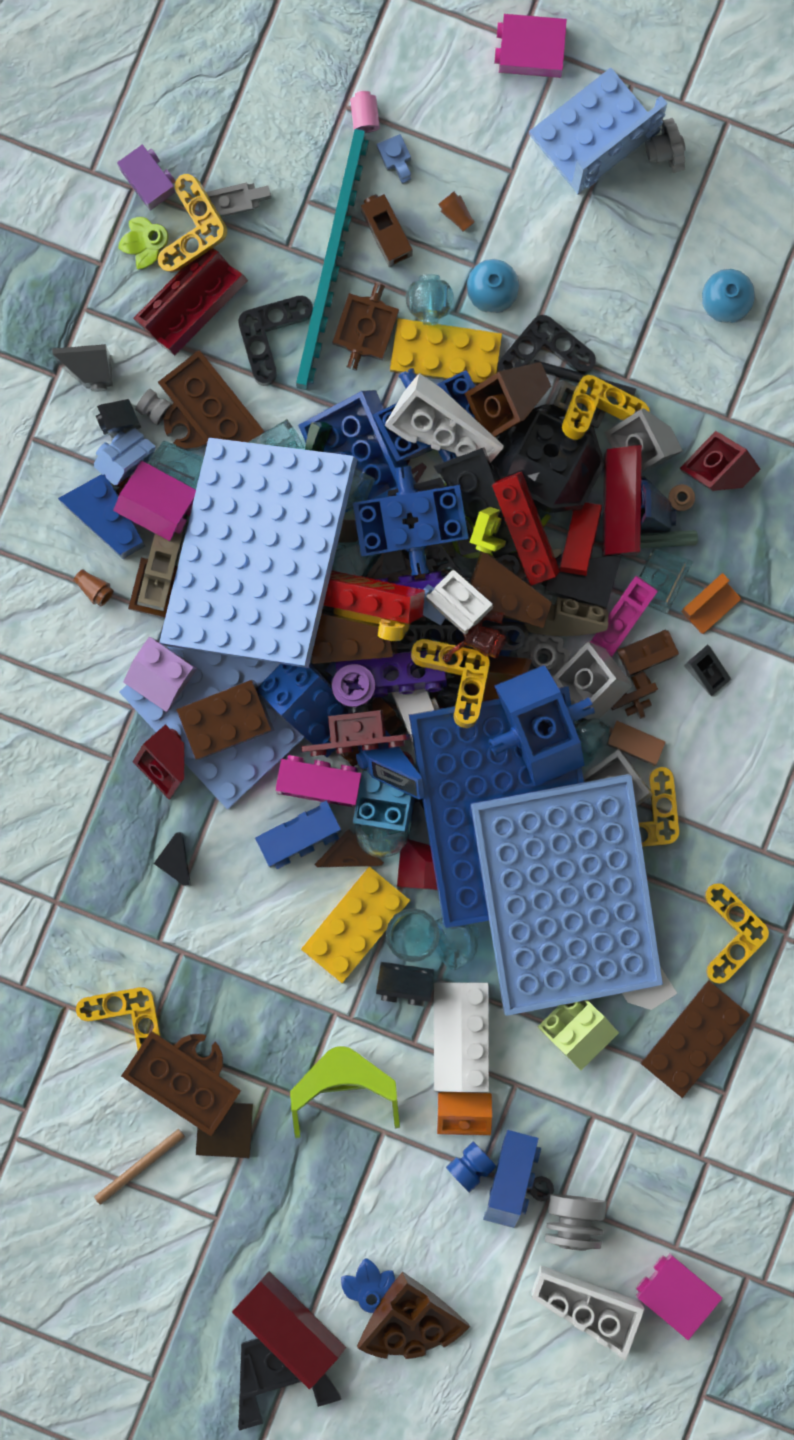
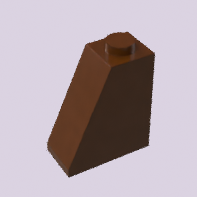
M486 654L489 658V670L482 701L499 698L495 685L526 673L532 660ZM467 656L463 657L462 664L460 667L465 666ZM475 659L474 663H472L474 665L473 669L479 670V667L482 666L478 659ZM450 673V675L454 676L453 679L461 681L462 675ZM466 684L470 690V696L479 693V688L476 684Z

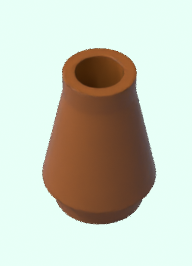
M455 191L438 204L442 209L440 212L457 225L462 232L475 223L461 195L458 196Z
M84 569L80 570L74 577L73 581L94 605H105L113 595L114 590L110 587V583L86 572Z

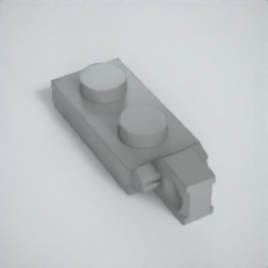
M247 182L206 192L220 217L254 210V208L260 207L259 202L271 199L268 185L255 188L254 183L247 184ZM199 202L200 215L203 216L207 212V205L205 202Z

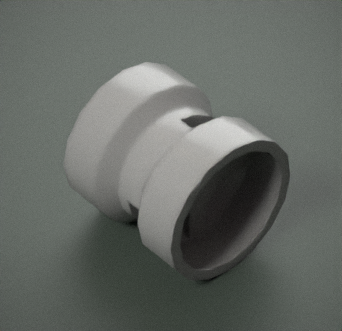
M148 389L139 400L135 410L141 415H149L150 421L155 425H159L164 420L166 411L172 404L166 399L160 400L156 392Z

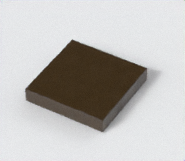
M234 1102L212 1136L197 1128L196 1155L250 1158L253 1104Z

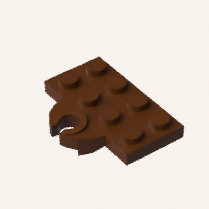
M200 350L158 381L160 387L173 402L164 416V428L167 437L172 435L173 430L177 426H184L188 429L186 437L176 439L173 442L177 448L186 451L199 450L207 446L209 438L254 443L265 434V431Z
M151 1031L121 1077L209 1136H212L242 1091L219 1076L223 1067V1054L220 1046L215 1041L212 1044L211 1054L207 1057H201L196 1052V1046L200 1042L205 1041L207 1035L190 1034L181 1038L173 1045Z

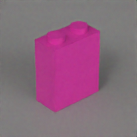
M504 14L503 22H498L496 37L502 39L501 48L495 49L494 64H499V73L561 78L567 19Z
M141 461L120 493L113 511L170 541L175 532L178 534L182 532L187 522L184 519L185 516L190 517L196 490Z
M669 1253L667 1257L662 1255L653 1266L656 1271L650 1278L645 1276L636 1287V1290H638L636 1297L689 1340L722 1300V1297Z

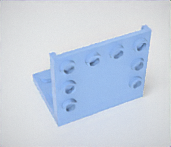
M609 68L529 131V135L574 191L579 194L585 188H589L596 183L599 177L645 141L650 140L651 137L656 136L661 131L660 127L663 124L668 103L662 96H659L654 108L647 112L614 70Z

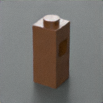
M375 194L366 198L363 201L364 204L361 205V213L388 267L412 257L413 250L385 194L379 197Z

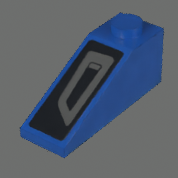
M386 730V737L390 736V734ZM388 742L378 743L379 749L362 750V745L358 746L357 762L361 769L365 768L372 778L419 800L425 798L422 777L399 747L389 748Z

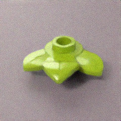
M135 217L129 220L131 232L126 233L121 238L118 248L124 253L135 255L136 268L140 270L151 266L157 261L159 250L167 245L169 235L166 228L162 225L152 224L145 217ZM157 232L158 238L152 241V235Z

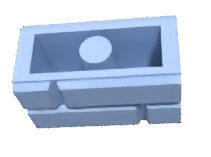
M132 428L126 433L120 431L110 445L105 442L99 447L96 452L98 457L94 462V468L102 475L105 474L106 478L114 486L118 485L135 472L141 461L149 462L156 450L155 445L147 438L144 439V435L136 428Z

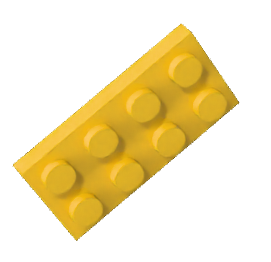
M398 318L390 372L402 373L414 368L416 375L420 373L424 377L447 380L467 370L473 383L479 385L497 372L502 333Z
M368 867L301 950L338 981L343 983L410 900L371 867Z

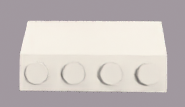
M434 983V1091L489 1092L488 983Z

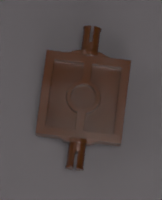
M375 282L370 297L348 294L332 345L345 348L351 353L346 366L348 369L352 367V370L357 371L361 356H369L383 361L399 313V309L388 306L380 300L385 288L383 284H380L379 287V283Z

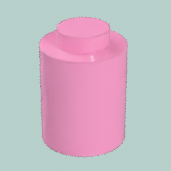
M370 91L355 93V97L350 99L354 130H363L365 133L377 131L380 129L376 96L371 95Z

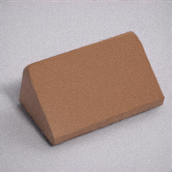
M616 721L606 745L656 766L665 741Z

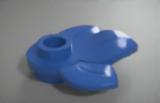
M365 1258L357 1269L356 1277L350 1275L341 1277V1286L344 1294L349 1299L358 1301L364 1311L374 1313L381 1299L394 1283L395 1275L393 1270L380 1273L377 1266L371 1260ZM368 1295H375L377 1302L369 1304L366 1300Z

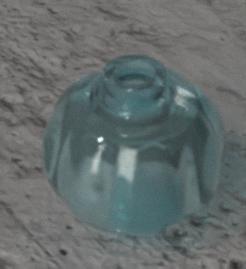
M435 274L419 276V280L412 282L405 295L406 306L409 312L414 317L423 320V325L439 324V319L447 316L452 311L455 301L451 286L446 281L440 280V276Z

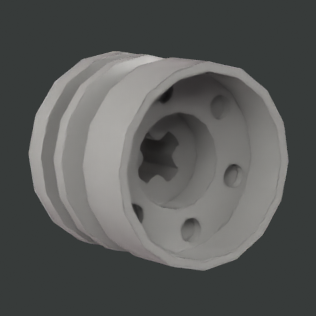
M550 1194L548 1213L559 1216L560 1219L559 1222L547 1223L546 1227L558 1230V1234H545V1242L570 1250L586 1251L589 1249H601L602 1241L592 1239L590 1235H603V1230L591 1225L592 1221L605 1220L607 1202L579 1196Z

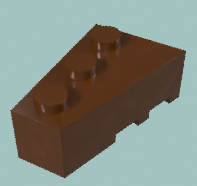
M481 551L470 584L493 604V608L490 611L543 628L552 602L490 555Z
M322 609L312 651V661L315 664L393 657L398 653L397 641H389L378 637L379 624L334 614L333 611Z

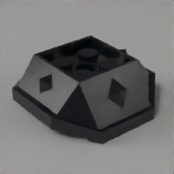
M548 404L533 408L523 421L499 436L498 441L504 446L490 464L496 480L522 471L536 507L548 513L582 510L605 465L595 429L589 426L582 438L578 440L571 439L562 430L566 413ZM576 419L574 421V427L577 428L578 422L580 420Z

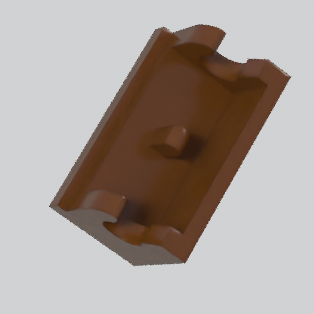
M666 629L616 650L628 677L679 655L673 639Z

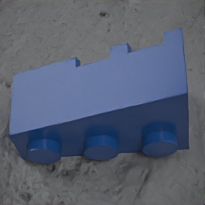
M105 474L95 477L58 498L62 505L122 559L146 547L132 521L113 511L118 496Z
M326 800L320 803V806L299 814L298 817L255 837L268 866L272 867L275 865L276 869H280L291 863L289 858L297 854L300 857H304L315 851L313 846L321 842L326 846L338 840L337 834L342 831Z
M511 1130L506 1131L483 1220L514 1228L520 1215H526L529 1199L525 1198L527 1188L532 1189L535 1173L531 1172L533 1162L538 1163L541 1153V1147H537L539 1138Z

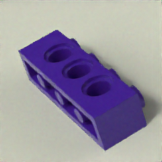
M427 650L419 651L421 658H425L428 654ZM436 650L434 661L438 662L439 650ZM411 652L397 653L393 657L336 662V672L342 667L351 664L366 667L372 673L376 684L374 696L372 697H385L391 692L409 695L415 693V690L426 689V692H438L442 690V687H448L446 672L416 665L411 658ZM417 668L426 670L425 675L421 678H414L412 672ZM390 671H397L399 673L397 679L393 681L386 680L385 676ZM358 678L354 683H346L350 688V694L354 690H362L358 685Z

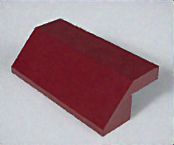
M212 248L182 268L133 319L163 348L175 356L248 280L241 272L230 266L217 250Z
M642 445L607 449L604 453L602 557L614 555L637 556L640 553Z
M270 1271L232 1310V1313L309 1390L347 1348Z

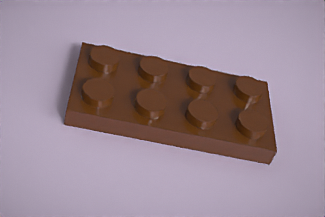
M707 980L640 1064L683 1098L750 1014Z

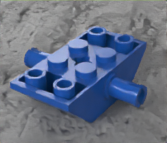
M414 368L408 369V372L404 371L399 375L405 388L417 376ZM467 370L436 384L475 419L465 396L467 391L475 387ZM396 404L373 414L396 463L414 459L435 450L431 448L432 445L416 441V443L407 441L385 426ZM441 448L438 451L443 462L457 457L454 452Z
M402 467L394 468L398 486L396 496L353 503L361 556L405 549L409 553L411 575L419 574L418 563L421 574L429 573L424 550L428 545L469 539L460 485L418 492L417 489L414 490L412 467H403L405 478L403 477ZM409 513H412L413 517H418V522L414 523L413 529L410 528L409 524H405V519L408 518Z
M545 665L495 685L511 727L509 732L488 739L495 756L517 746L520 749L534 786L585 766L581 742L574 727V721L595 714L594 707L591 708L593 704L589 698H585V700L567 707L561 691ZM540 721L547 723L543 727L544 732L538 730Z

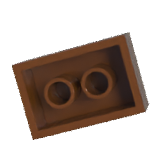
M249 680L176 709L196 760H201L275 731L261 694L258 692L255 680Z

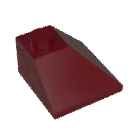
M717 431L680 467L683 473L712 491L743 488L761 470L747 449Z
M165 724L143 743L133 763L169 800L174 796L184 780V742L176 730L170 729Z
M402 834L397 887L438 891L430 845L408 839L409 834Z

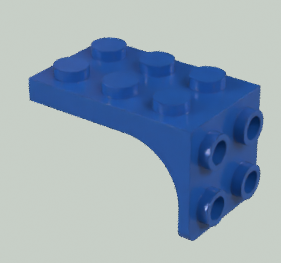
M280 664L258 687V692L312 745L331 743L329 741L330 728L328 716L348 714L345 706L335 698L332 688L310 667L304 668ZM336 748L326 749L327 755L324 756L328 758Z

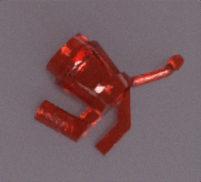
M489 611L475 626L468 630L466 635L463 633L464 641L450 649L444 656V661L448 663L451 660L452 654L466 645L472 646L485 657L497 658L504 646L506 636L501 635L498 630L483 627L482 624L484 620L502 623L504 613Z

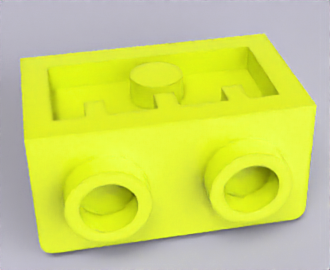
M489 507L479 512L470 539V543L475 544L477 550L491 554L492 551H497L505 546V540L492 536L493 533H497L501 524V518L498 517L500 510Z

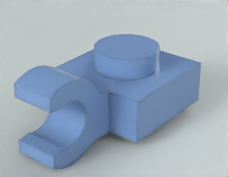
M401 134L378 143L377 149L387 171L395 168L402 184L410 181L411 173L406 162L411 161V156Z

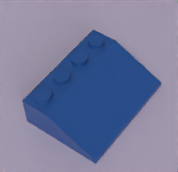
M376 390L360 391L298 425L305 442L311 422H325L333 426L324 451L357 458L345 512L348 511V507H353L354 502L388 497L389 490L397 489L394 468L402 467L403 477L405 478L403 467L408 466L407 461L395 462L373 417V414L384 409ZM412 475L413 484H416L415 479Z

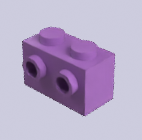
M142 144L119 160L117 165L121 173L151 211L176 193L173 186L175 180L167 169L162 171L157 163L160 160L152 149L147 151Z

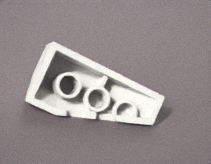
M420 373L403 392L385 423L387 428L407 441L413 443L419 441L432 445L431 448L438 451L441 448L454 452L457 457L485 447L491 463L504 446L442 388Z

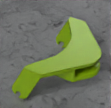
M337 1046L328 1050L290 1091L295 1138H301L298 1111L320 1093L368 1089L391 1101L395 1129L400 1128L396 1081L349 1047Z

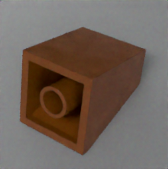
M538 362L499 371L467 391L465 396L476 421L494 437H497L523 421L550 389L551 384L542 363Z

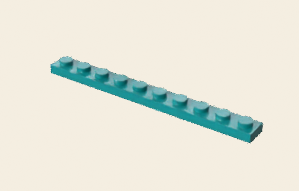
M354 130L296 380V387L298 389L307 390L308 384H313L315 380L316 368H312L314 358H319L321 354L322 343L318 342L320 332H326L328 317H324L326 307L331 308L334 292L330 291L331 284L338 280L340 267L336 266L338 256L343 257L346 241H342L343 232H348L352 216H348L349 206H355L357 191L353 189L355 181L361 180L363 166L359 165L361 155L366 156L369 140H365V131Z

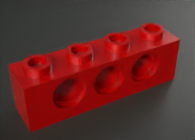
M522 471L497 480L492 484L530 586L556 577L560 569Z

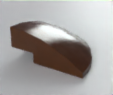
M402 1272L388 1289L372 1314L357 1344V1348L367 1354L387 1359L388 1355H403L405 1359L425 1356L427 1350L438 1345L448 1346L463 1335L470 1325L434 1293Z

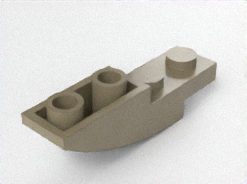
M184 528L180 534L175 532L170 541L157 534L154 535L137 605L164 611Z
M557 597L555 605L551 604L543 628L522 622V624L526 626L528 632L542 635L580 636L594 634L607 630L609 610L599 606L579 603L572 599ZM499 614L500 617H504V618L516 620V619H513V618H510V617H507V616H504V615Z

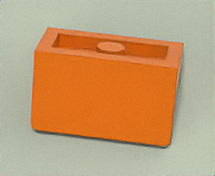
M723 573L681 611L701 634L710 629L741 600V597L728 584L730 580Z
M438 1093L437 1134L491 1135V1093Z

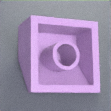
M148 637L135 656L123 683L168 712L197 670V667L168 647L160 644L156 639Z

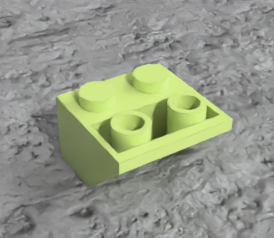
M588 1000L559 1005L537 1026L580 1070L619 1034L605 1016Z

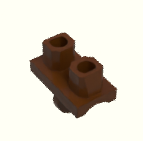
M644 671L631 677L636 691L629 694L625 693L611 707L612 711L632 703L633 706L625 709L626 715L630 716L637 713L640 719L645 718L644 709L651 707L652 704L649 699L642 702L639 699L655 693L658 688L655 682L651 684Z

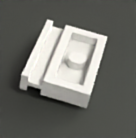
M454 569L430 594L426 595V600L465 635L472 626H475L493 608V604Z

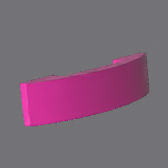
M636 575L608 615L607 630L596 633L590 642L605 648L612 657L658 590Z

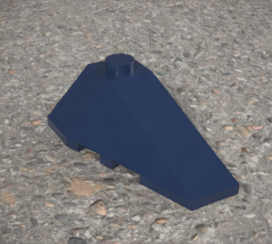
M641 476L640 533L670 532L671 526H676V510H671V502L645 476Z

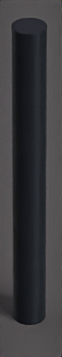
M541 362L546 374L579 383L587 375ZM601 379L632 396L635 395L636 388Z

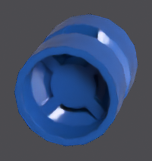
M474 1141L463 1150L462 1158L456 1157L446 1166L448 1171L469 1193L480 1183L481 1176L487 1177L497 1167Z

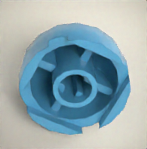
M498 259L484 260L477 264L469 274L467 281L468 297L479 310L483 312H503L510 308L517 299L519 291L518 276L513 267L505 261Z
M724 269L711 275L705 283L702 292V304L705 311L710 317L719 322L733 323L743 319L752 309L755 299L754 286L751 280L744 273L735 269Z

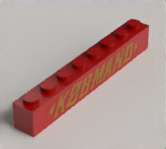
M331 570L323 605L409 624L423 617L425 590Z

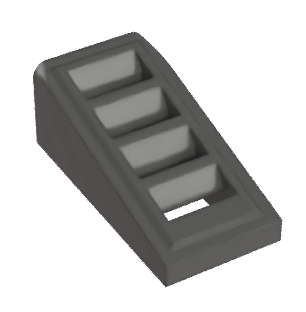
M564 380L559 382L548 405L567 413L576 387ZM564 392H566L568 394L565 398L564 403L560 402V400ZM577 403L579 409H581L582 403ZM597 408L590 426L599 428L606 412Z

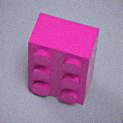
M288 755L287 760L281 759L275 790L277 794L319 802L327 800L330 804L356 808L362 774L357 772V767L341 765L340 769L331 768L329 762L315 760L313 765L304 763L305 760L302 757Z

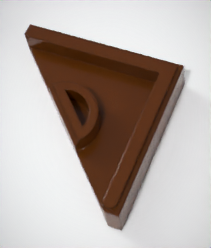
M348 829L314 865L317 868L382 866L384 862Z

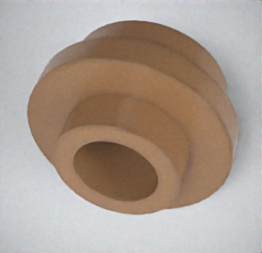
M676 485L671 489L668 500L671 502V507L675 510L686 511L693 506L695 493L687 485ZM684 493L687 496V500L680 502L677 499V495Z

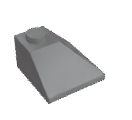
M646 409L639 410L604 432L612 448L642 445L641 473L666 462L683 451L672 428Z

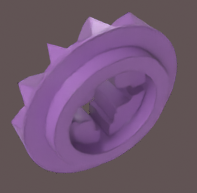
M351 664L342 667L335 674L332 681V691L335 698L344 706L356 708L359 705L367 704L368 700L374 696L376 684L372 673L366 667ZM358 678V685L362 690H354L350 694V688L346 683H354Z

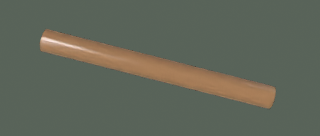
M177 1129L95 1195V1200L100 1205L103 1204L185 1138L182 1131Z

